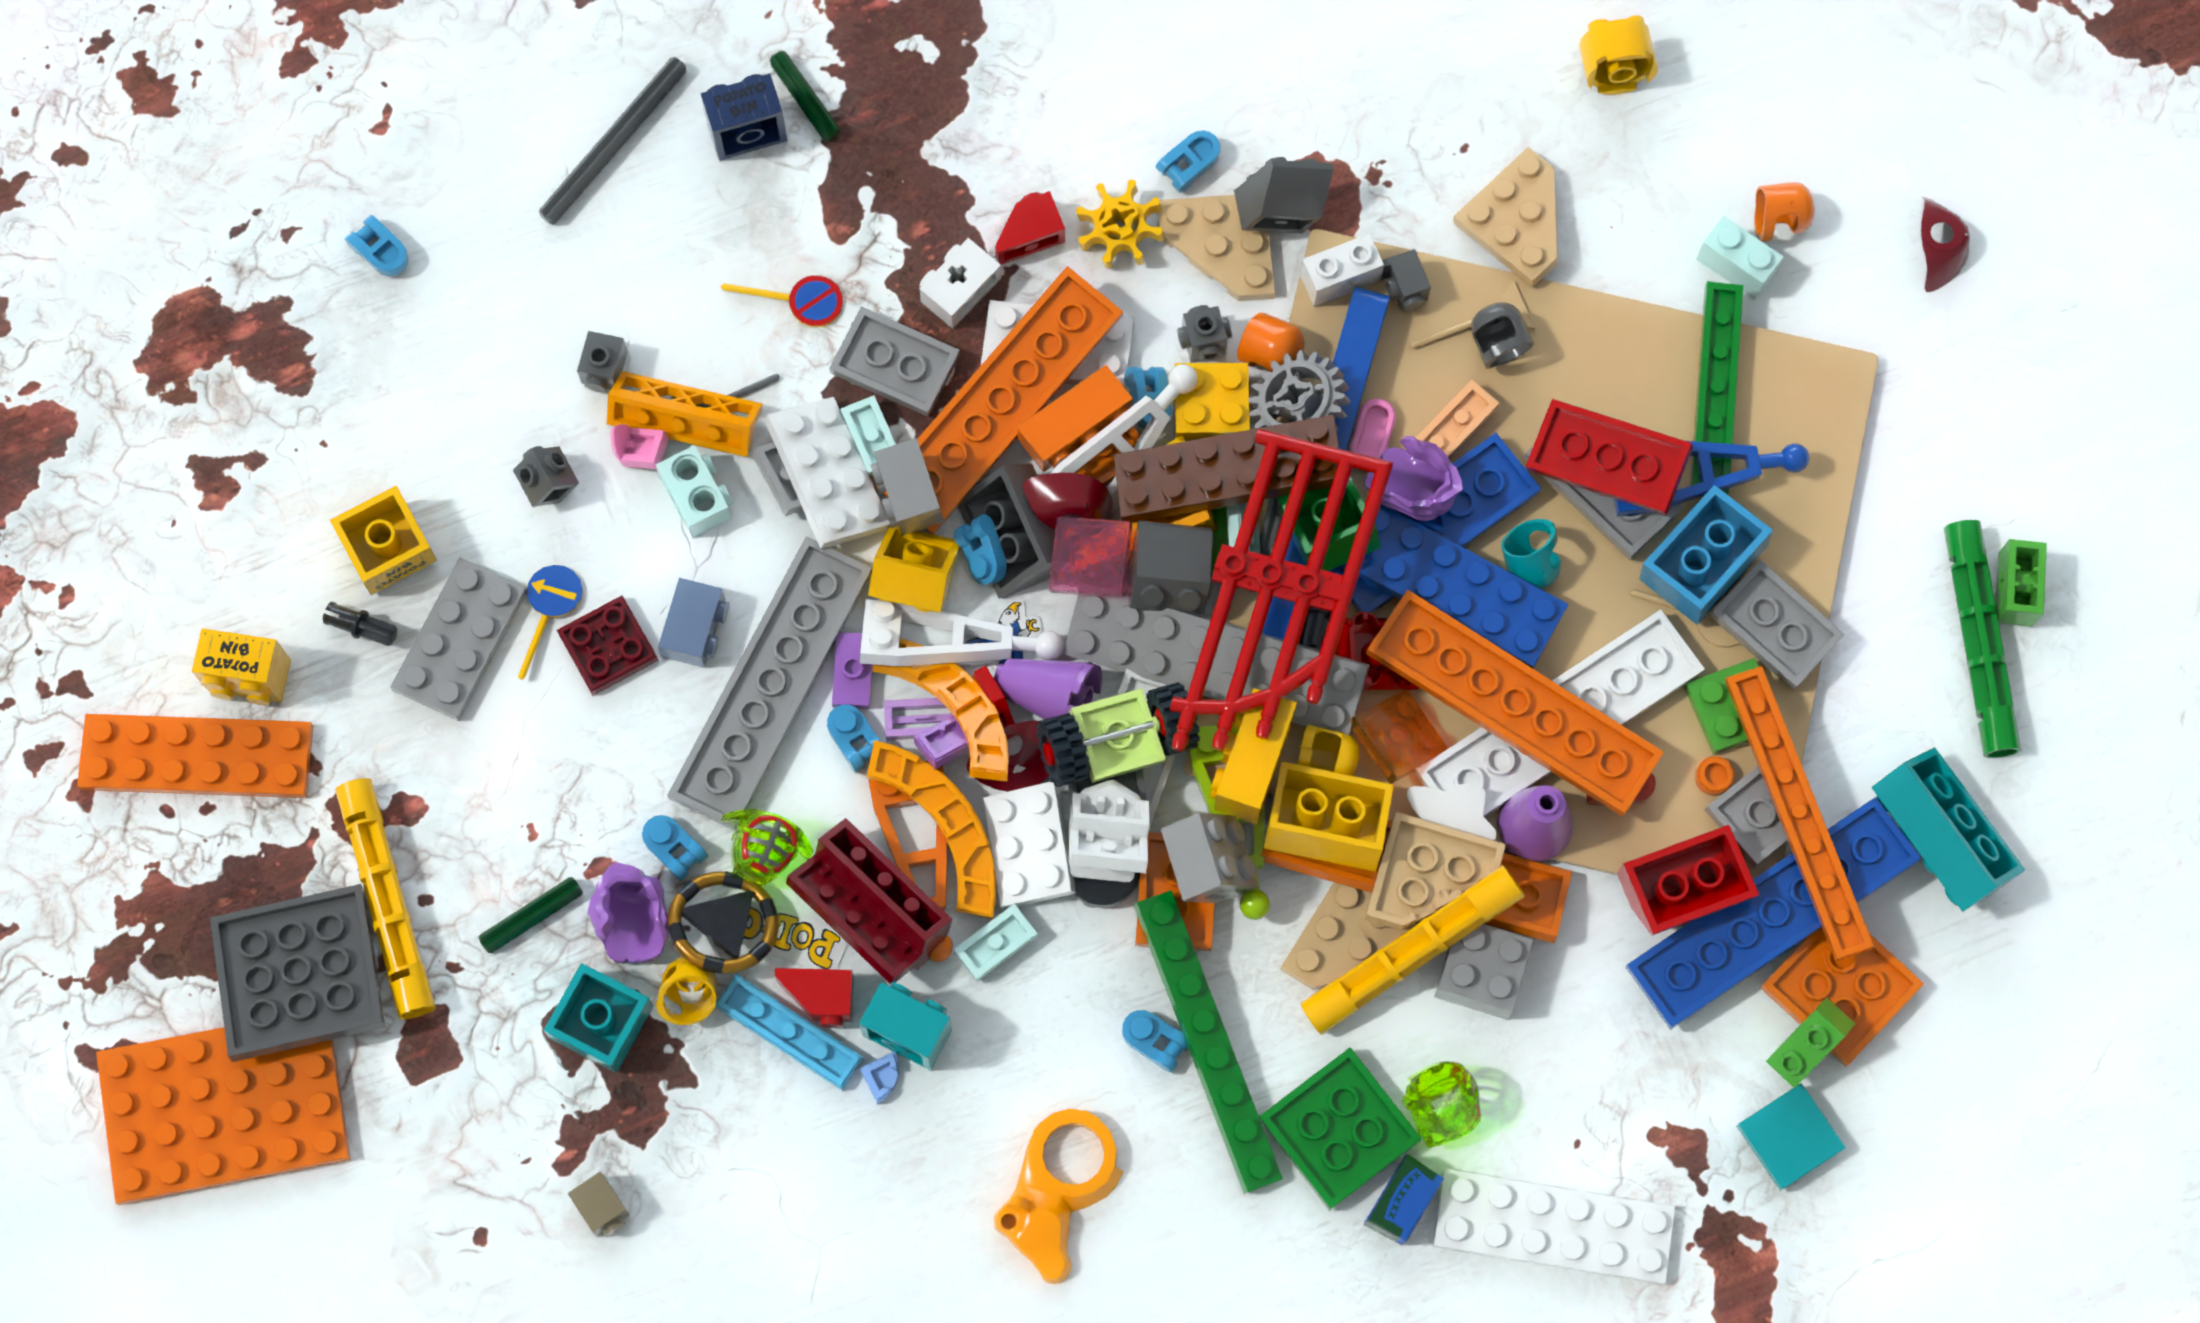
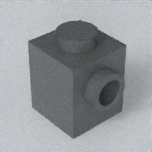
M588 330L577 369L580 381L586 388L596 392H605L606 389H612L623 371L628 353L624 338Z

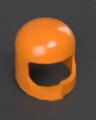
M1798 182L1758 186L1755 196L1754 225L1756 236L1760 241L1768 242L1773 239L1775 223L1787 224L1793 234L1804 232L1810 227L1814 219V201L1811 192L1805 185Z
M1260 312L1248 322L1237 350V358L1240 363H1248L1250 367L1259 364L1272 373L1271 361H1276L1281 366L1284 364V355L1286 353L1295 361L1299 350L1304 352V336L1294 324Z

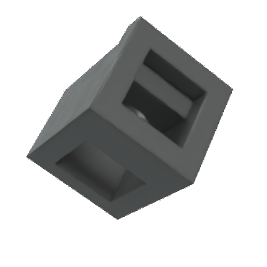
M1413 249L1382 260L1384 268L1381 280L1385 279V287L1390 299H1396L1400 310L1405 309L1406 312L1422 307L1425 301H1428L1431 286L1416 250Z

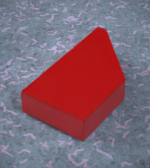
M986 665L975 670L973 679L996 707L1002 727L1015 724L1005 696ZM1008 735L1006 738L1008 740L1016 735Z

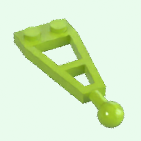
M1234 722L1231 732L1237 734L1239 729L1234 727ZM1217 725L1199 727L1200 732H1198L1200 742H1198V747L1188 750L1191 770L1208 812L1226 815L1214 811L1215 799L1210 798L1212 784L1205 769L1208 766L1226 764L1222 762L1224 750L1218 751L1212 748L1213 737L1218 728ZM1265 804L1258 824H1253V855H1248L1253 860L1256 869H1263L1264 857L1261 856L1264 846ZM1237 818L1240 824L1249 823ZM1257 871L1255 878L1258 888L1244 893L1240 899L1241 912L1251 920L1265 917L1270 909L1268 896L1260 890Z

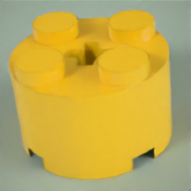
M1634 15L1626 19L1612 21L1597 19L1589 23L1588 32L1583 35L1579 42L1580 54L1589 88H1592L1593 85L1597 87L1598 93L1604 95L1624 94L1638 89L1636 83L1646 78L1648 83L1656 76L1658 65L1650 30L1642 16Z

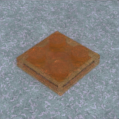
M1407 689L1356 714L1350 719L1351 729L1390 784L1415 772L1418 768L1449 749Z

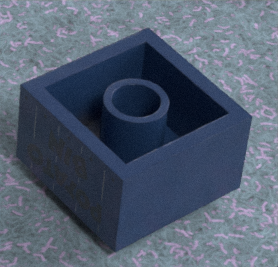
M770 73L765 75H749L741 82L731 85L718 84L712 86L706 92L700 93L707 125L719 161L788 141L783 111Z

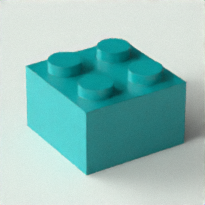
M581 963L543 1031L554 1042L617 1074L654 1005L649 997Z
M881 982L859 1022L863 1037L892 1052L895 1051L896 1054L931 1071L952 1032L950 1017L945 1014L947 1009L929 999L924 1004L912 998L913 992L901 984L892 982L888 986Z

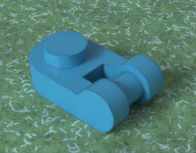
M1204 130L1196 131L1164 155L1157 162L1155 168L1163 176L1168 175L1173 181L1172 186L1179 193H1183L1197 178L1218 161L1220 154L1219 140L1211 132ZM1182 159H1185L1190 165L1184 171L1177 165Z
M370 215L363 221L364 226L358 232L354 233L352 231L344 238L353 251L384 276L398 275L407 267L409 258L406 248L373 215ZM374 236L379 238L371 247L366 244Z
M1128 367L1124 374L1125 385L1129 388L1130 395L1133 398L1132 406L1145 396L1155 400L1168 385L1167 374L1163 367H1150L1148 370H1143L1141 367ZM1146 385L1152 389V392H1147ZM1171 404L1165 410L1170 417L1172 413ZM1147 414L1138 421L1139 427L1145 430L1152 416Z
M983 514L973 519L971 525L964 524L956 528L953 534L954 540L963 549L973 579L982 585L999 583L1006 574L1007 564L993 520Z
M840 705L830 712L827 718L830 736L852 770L857 773L864 769V764L870 760L874 740L880 742L881 740L856 707ZM863 738L867 745L856 751L852 744Z
M654 816L643 826L642 837L646 847L680 882L689 875L688 869L696 862H703L709 856L669 816ZM681 845L686 852L676 860L671 853Z
M1137 1010L1130 1013L1123 1022L1122 1036L1124 1041L1132 1049L1169 1073H1172L1178 1065L1176 1059L1183 1050H1188L1183 1033L1153 1013L1146 1010ZM1161 1036L1169 1041L1163 1052L1154 1047Z

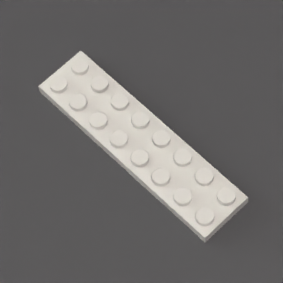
M1659 610L1552 681L1624 726L1683 687L1687 682L1701 675L1705 668L1663 611ZM1482 727L1418 768L1415 772L1424 787L1447 791L1453 785L1465 784L1485 789L1486 798L1483 817L1501 807L1520 790L1533 786L1552 773Z

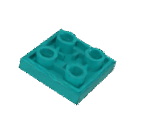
M1802 1083L1736 1125L1780 1191L1846 1148Z

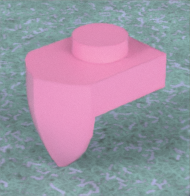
M619 424L611 429L610 441L613 453L624 467L657 469L656 464L662 462L669 440L664 430L631 428L626 424Z

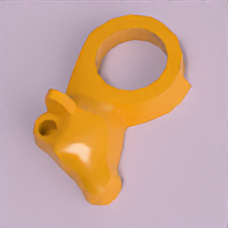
M1069 1108L1052 1113L1038 1124L1026 1147L1016 1189L1010 1196V1199L994 1215L995 1229L1007 1237L1016 1249L1032 1262L1044 1281L1051 1284L1063 1283L1071 1271L1072 1263L1067 1253L1071 1213L1089 1207L1106 1198L1116 1188L1124 1172L1116 1167L1117 1149L1111 1131L1098 1117L1084 1110ZM1068 1126L1083 1127L1093 1132L1100 1140L1104 1151L1103 1164L1098 1173L1089 1181L1077 1185L1066 1184L1055 1179L1046 1169L1043 1160L1044 1146L1049 1137L1057 1130Z

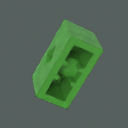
M2009 539L1998 552L1996 610L1999 623L2033 626L2044 614L2047 543Z
M1826 997L1783 1041L1766 1062L1795 1088L1849 1033L1855 1023Z

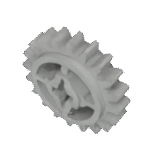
M1299 350L1295 361L1286 353L1283 365L1280 366L1276 361H1271L1272 373L1260 371L1259 373L1265 381L1263 384H1252V388L1259 395L1248 399V402L1256 408L1249 413V416L1257 422L1254 426L1256 429L1283 424L1277 421V418L1284 416L1287 420L1294 419L1300 421L1334 414L1335 419H1344L1347 415L1340 406L1350 404V399L1343 394L1350 388L1342 379L1344 374L1338 367H1335L1328 357L1322 360L1321 356L1314 351L1308 358L1303 350ZM1302 378H1315L1322 381V383L1314 386L1311 382H1302Z

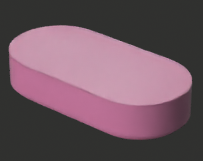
M1371 399L1362 405L1351 440L1350 452L1380 459L1382 453L1388 448L1396 418L1394 408L1390 403L1382 399Z

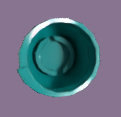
M1545 519L1525 521L1514 527L1501 543L1507 571L1541 590L1554 583L1559 577L1561 569L1559 556L1552 552L1558 540L1555 523ZM1536 530L1545 531L1550 534L1549 540L1540 549L1532 548L1529 540L1530 534Z

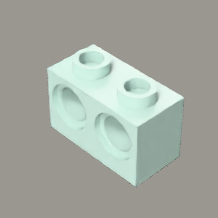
M694 445L656 464L658 475L692 538L731 519L728 506L732 505L733 501L724 484L717 487L712 477L717 472L707 453L701 456ZM686 469L698 471L696 477L691 480L679 478L680 474ZM702 500L714 502V506L708 511L696 509L697 504Z

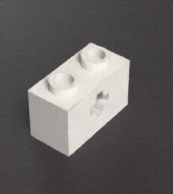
M1369 233L1302 259L1300 278L1315 307L1353 292L1354 287L1364 288L1380 282L1384 264Z
M969 238L961 246L958 244L953 246L946 254L943 265L937 271L934 269L930 270L920 282L921 302L952 329L1001 279V265Z

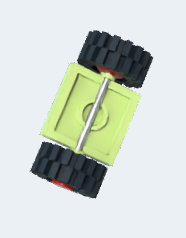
M1177 682L1149 690L1145 698L1141 688L1073 707L1069 710V713L1039 721L1036 727L1038 730L1036 735L1039 740L1038 748L1041 750V760L1045 763V771L1047 774L1049 773L1050 781L1054 783L1055 787H1061L1086 780L1090 775L1091 781L1094 783L1161 764L1166 760L1165 756L1180 753L1172 749L1174 734L1178 731L1177 725L1181 713L1170 711V705L1174 696L1186 698L1188 691H1185L1184 686ZM1197 715L1192 731L1188 734L1189 740L1184 751L1198 747V742H1200L1198 735L1200 730L1196 724V720H1198Z

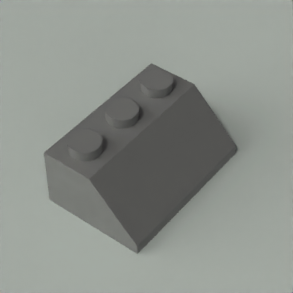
M1032 463L1002 465L972 488L958 506L965 524L971 525L973 519L983 514L993 520L1007 564L1004 578L999 583L992 584L998 598H1005L1049 580L1068 567V563L1076 561L1064 533L1058 532L1041 522L1029 505L1023 491V482L1026 479L1037 476Z

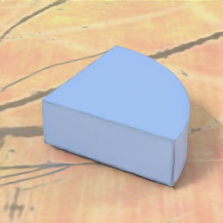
M895 1051L860 1068L877 1104L883 1102L892 1093L897 1084L899 1065Z

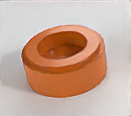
M1711 756L1704 759L1695 771L1696 785L1703 793L1711 796L1725 793L1732 785L1735 777L1732 765L1726 759L1719 756Z

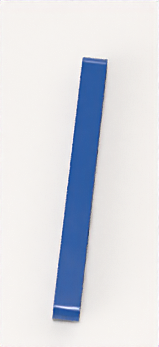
M1354 287L1333 360L1335 367H1338L1344 374L1342 379L1350 388L1343 393L1350 399V404L1340 406L1347 417L1335 419L1339 427L1337 432L1339 447L1346 451L1390 299L1389 295L1359 287ZM1291 538L1285 561L1305 565ZM1273 597L1262 633L1284 639L1295 602Z

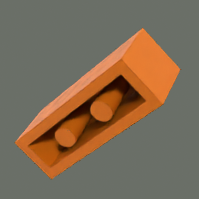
M1104 365L1017 427V439L1044 473L1051 467L1055 468L1072 452L1131 408L1133 398L1109 367Z

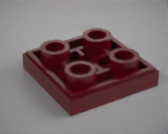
M623 595L556 630L592 696L659 661Z

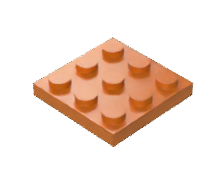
M1823 928L1807 937L1760 989L1799 1025L1826 997L1830 999L1855 1023L1849 1033L1830 1052L1841 1064L1847 1067L1924 983L1870 933L1869 935L1874 945L1872 950L1836 962Z

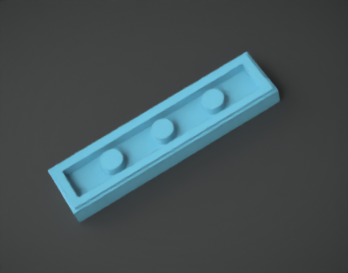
M737 974L716 1002L715 1008L841 1091L863 1061L861 1055Z

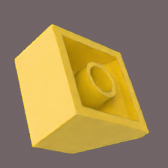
M890 525L874 557L868 596L879 598L881 601H888L891 604L901 603L913 606L922 612L934 611L940 613L949 593L961 547L958 546L954 539L921 531L902 536L898 526L891 528Z

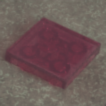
M1057 517L1048 590L1051 593L1124 598L1133 524L1130 521Z

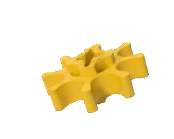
M1133 179L1128 180L1125 194L1117 198L1111 197L1106 193L1103 183L1097 184L1098 196L1103 200L1101 206L1093 211L1083 207L1076 209L1079 221H1089L1094 224V229L1090 234L1079 237L1081 249L1087 251L1095 244L1106 246L1107 251L1102 260L1107 269L1113 267V259L1121 251L1131 252L1135 257L1136 264L1142 265L1144 258L1142 252L1138 249L1140 241L1145 238H1153L1159 242L1164 240L1161 227H1151L1146 224V220L1151 214L1162 210L1160 200L1155 197L1146 204L1134 202L1133 198L1138 188ZM1121 221L1125 226L1120 228L1115 223Z

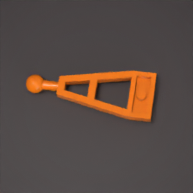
M943 766L937 768L939 772L941 771L944 774ZM868 779L874 812L896 866L915 883L910 868L936 863L935 897L930 898L942 910H946L947 841L940 828L936 824V848L904 854L886 809L917 803L893 787ZM948 935L933 950L929 957L930 961L943 962L950 957L953 944Z

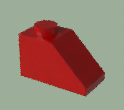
M1050 191L1042 194L1040 192L1030 193L1015 204L995 245V260L1000 265L1065 243V226Z
M775 968L777 983L813 1021H820L821 1027L841 1028L843 1027V1022H852L854 988L852 970Z

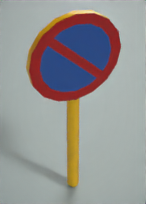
M812 275L800 279L793 286L790 294L726 283L721 285V289L724 291L789 301V308L793 316L801 324L810 327H823L832 323L840 315L843 307V295L838 285L831 279L821 275Z

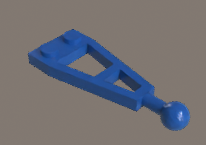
M1687 441L1693 445L1690 456H1696L1700 483L1676 490L1670 507L1703 497L1713 485L1721 490H1725L1757 480L1762 475L1761 469L1783 467L1791 473L1801 472L1809 464V452L1803 445L1797 443L1785 446L1779 453L1759 455L1757 446ZM1711 457L1745 460L1746 469L1714 478ZM1614 499L1617 516L1654 512Z

